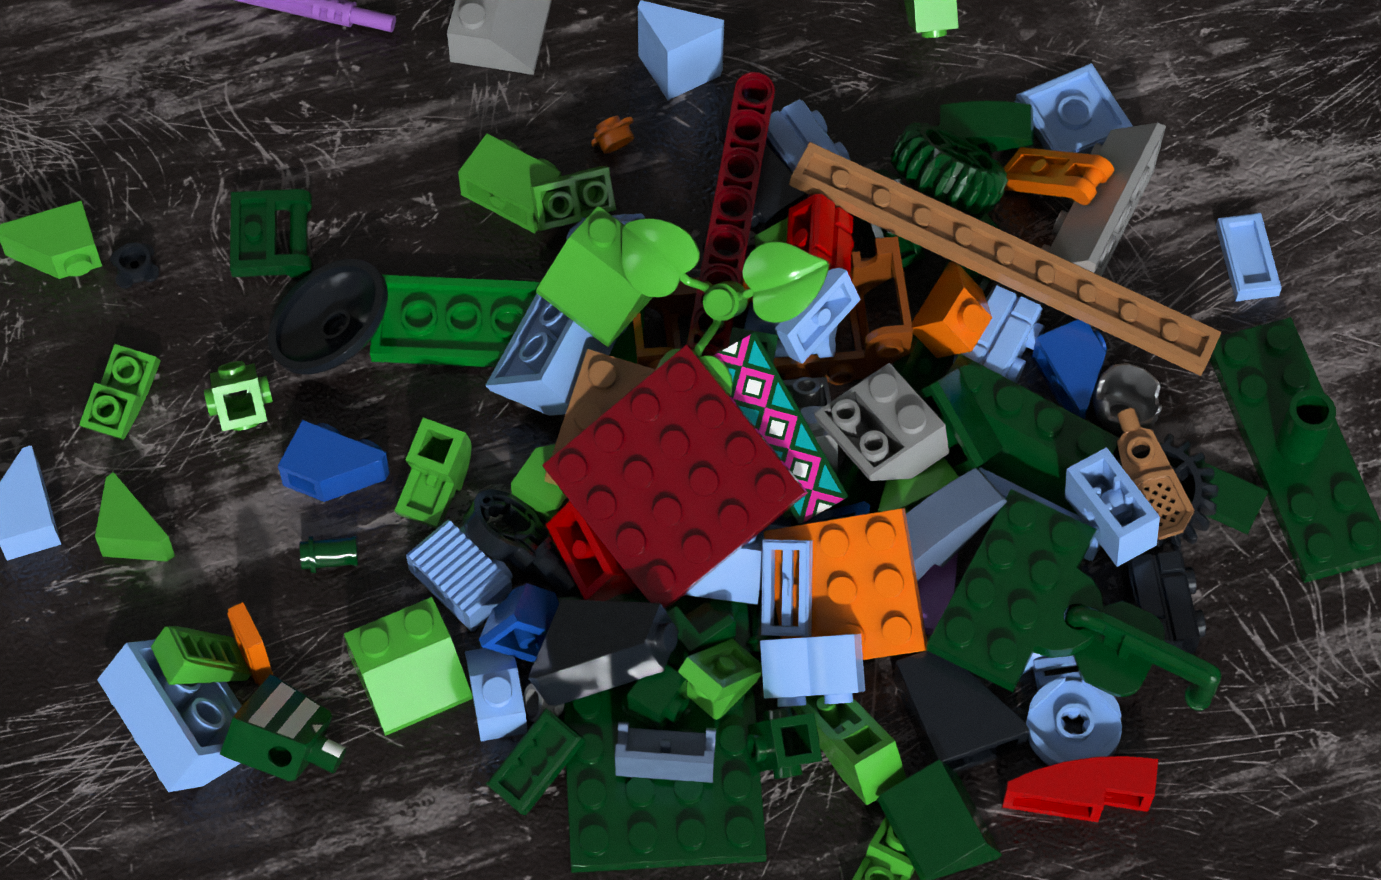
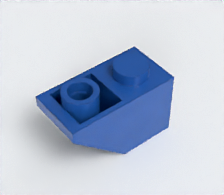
M304 420L300 423L278 464L283 486L323 502L385 481L390 473L386 452L374 442L366 439L356 441L343 436L336 428L328 424L318 423L314 425Z

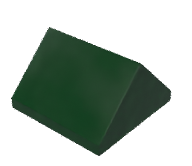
M958 368L916 391L946 425L949 454L944 456V458L957 475L982 465L1003 449Z
M940 759L885 791L877 798L920 880H934L996 860L1002 855L957 772Z

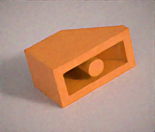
M951 261L912 321L913 334L936 358L971 352L991 321L992 315L984 291L958 263Z

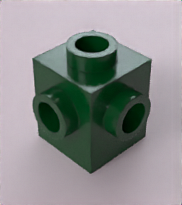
M791 707L763 712L764 721L748 725L749 734L746 739V750L749 759L755 763L757 772L773 770L774 779L803 775L801 765L822 761L814 713L793 716Z

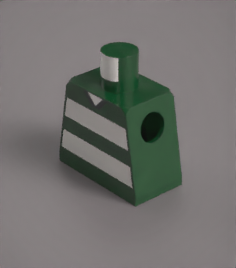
M270 674L233 716L220 755L284 780L296 781L309 763L334 774L340 766L347 748L325 737L332 719L331 712Z

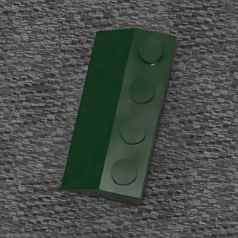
M959 354L947 374L958 368L1003 447L1000 452L976 468L979 469L981 467L1078 515L1065 498L1067 468L1106 447L1115 457L1119 437Z

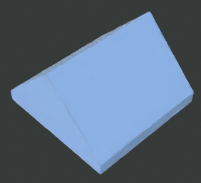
M640 0L638 5L639 58L667 100L721 76L723 70L724 20Z

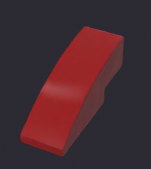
M1132 756L1091 757L1065 761L1037 769L1008 781L1002 808L1091 822L1099 821L1104 805L1148 812L1155 796L1158 759Z

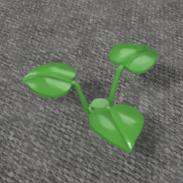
M651 218L638 219L626 223L622 229V266L628 282L635 290L648 297H664L672 294L681 281L685 285L702 290L705 293L703 306L706 313L713 318V323L699 340L694 351L730 396L733 387L732 376L725 363L715 356H702L703 350L718 329L723 327L724 321L741 315L745 311L748 298L753 297L755 313L762 320L773 323L791 320L802 313L813 302L820 292L829 270V262L823 258L812 255L789 243L769 242L754 249L745 261L743 278L749 289L745 290L741 284L735 281H725L712 285L709 281L703 282L686 274L697 265L700 259V251L694 238L685 229L665 220ZM680 349L668 351L660 360L657 369Z

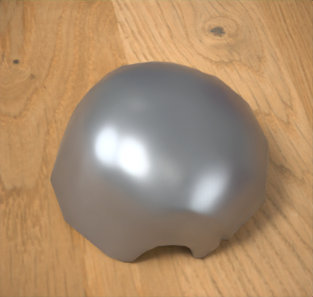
M1129 363L1112 365L1102 374L1093 393L1092 403L1097 420L1101 421L1102 426L1109 431L1123 435L1117 414L1125 409L1134 408L1141 427L1150 429L1158 420V415L1162 410V405H1159L1158 399L1161 388L1159 381L1142 367Z

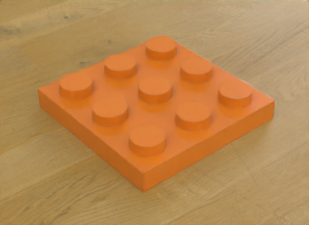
M905 508L763 531L764 539L813 540L812 635L809 637L861 634L863 660L926 651L927 636ZM775 550V606L779 626H782L783 550ZM794 550L793 626H798L799 550ZM781 636V639L800 638L802 636Z

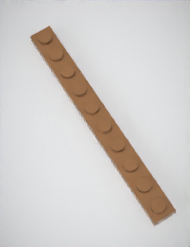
M809 142L791 176L789 185L811 196L823 194L835 203V207H841L856 217L1199 376L1205 370L1220 337L1221 331L814 143Z

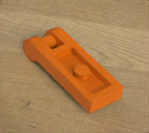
M1020 147L1004 167L1008 179L1004 190L1072 198L1081 205H1088L1097 194L1096 187L1099 183H1105L1114 173V167L1110 161L1100 155Z

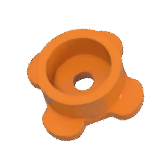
M613 116L599 123L596 126L597 131L594 133L595 138L591 141L592 146L600 145L603 153L606 154L629 144L635 138L629 126L634 122L633 118L627 117L621 120L619 116Z

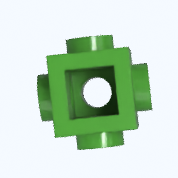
M243 361L229 362L219 366L218 372L210 373L212 388L204 389L209 416L218 415L222 431L231 429L235 431L247 430L267 421L264 404L271 403L273 400L267 375L258 377L255 363L245 365ZM245 390V392H244L242 395H239V396H235V395H232V394H231V393H234V392H239V391Z

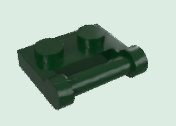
M303 189L231 192L230 271L232 277L288 275L289 277L300 279L312 272V259L307 255V212L312 208V195L310 192ZM277 210H287L290 212V254L277 255Z

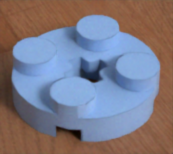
M1066 678L1055 679L1044 685L1035 694L1030 703L1026 720L1029 730V744L1034 753L1049 766L1065 761L1113 756L1119 745L1122 733V715L1119 704L1113 695L1086 683L1083 679L1081 682L1075 680L1066 681ZM1066 716L1072 720L1081 717L1085 721L1082 725L1084 733H1068L1064 729L1066 724L1062 719Z

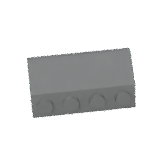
M455 0L447 30L450 62L534 75L552 0Z
M1160 123L1114 129L1110 131L1103 145L1096 143L1091 154L1100 155L1110 161L1114 167V173L1105 183H1099L1096 187L1097 194L1088 205H1081L1072 198H1069V201L1074 203L1069 212L1061 210L1052 229V235L1056 236L1052 246L1044 244L1041 249L1102 276L1154 173L1166 126Z

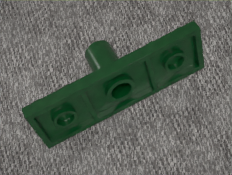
M1292 318L1221 335L1209 360L1262 486L1268 491L1267 498L1303 583L1381 562V521L1336 421L1335 404L1324 393Z

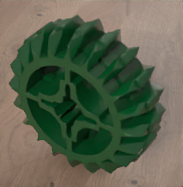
M911 123L909 126H906L902 134H899L893 145L895 148L890 155L892 158L890 162L897 173L906 178L907 183L917 187L919 192H924L933 199L955 207L961 212L968 211L971 214L985 212L987 214L1000 201L1005 192L1004 187L1008 182L1007 173L1000 163L992 159L990 153L982 151L978 148V145L970 143L965 137L955 135L951 130L946 131L938 125L931 126L928 123Z

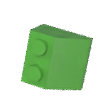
M597 206L568 238L537 287L536 293L605 346L609 347L653 297L639 293L632 287L625 276L622 266V229L625 225L600 206Z
M432 597L344 633L349 657L385 736L473 699L451 636Z

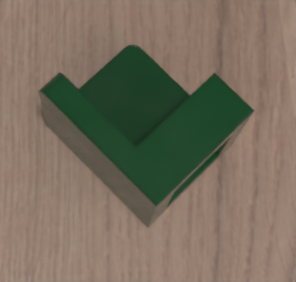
M708 602L702 603L686 615L677 606L667 612L679 631L674 652L683 663L688 656L727 640H735L736 621L730 614L721 618Z

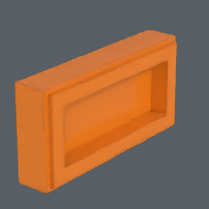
M244 602L229 608L227 615L237 646L255 683H258L260 686L270 674L273 675L263 640Z

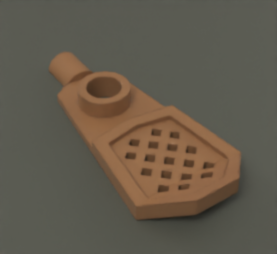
M1134 408L1125 409L1117 414L1123 431V435L1117 441L1122 468L1148 502L1150 500L1153 501L1150 504L1160 516L1159 524L1162 525L1159 526L1158 539L1161 540L1183 533L1194 514V508L1153 430L1141 427ZM1143 445L1149 449L1150 453L1147 457L1139 459L1132 454L1133 448Z

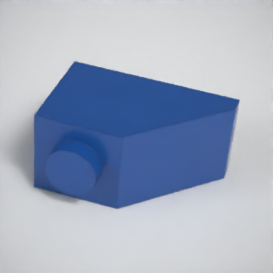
M1077 319L1037 336L1032 360L1059 406L1085 419L1101 374L1105 355L1107 354V346L1098 330H1092L1089 324Z
M528 583L513 589L504 601L491 610L479 637L481 646L534 663L559 606L556 594Z

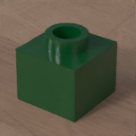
M668 665L665 666L663 672L639 679L627 695L628 713L654 730H663L669 720L673 723L677 722L686 710L690 700L687 697V679Z

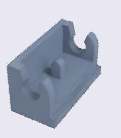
M619 721L618 744H616L615 750L616 776L713 783L716 728H706V733L629 728V722Z

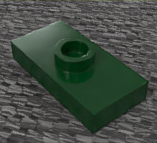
M545 708L486 784L520 814L527 815L586 739L553 711Z

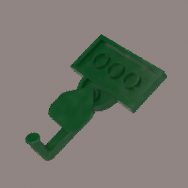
M1011 489L1006 497L1007 502L1000 508L928 640L926 650L1011 692L1014 691L1033 653L1051 658L1073 655L1080 676L1086 683L1117 697H1126L1137 692L1142 686L1152 664H1155L1193 683L1186 688L1184 694L1185 701L1191 709L1202 711L1208 708L1221 681L1222 673L1220 669L1197 656L1165 642L1163 624L1155 615L1125 601L1103 606L1101 592L1092 578L1078 569L1095 537L1097 529Z

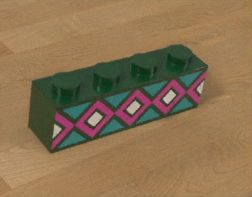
M756 333L750 334L713 355L725 363L732 376L733 387L731 397L808 492L782 514L787 521L795 517L800 525L849 497Z

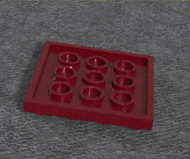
M687 344L542 465L650 603H661L665 610L808 493L692 347Z

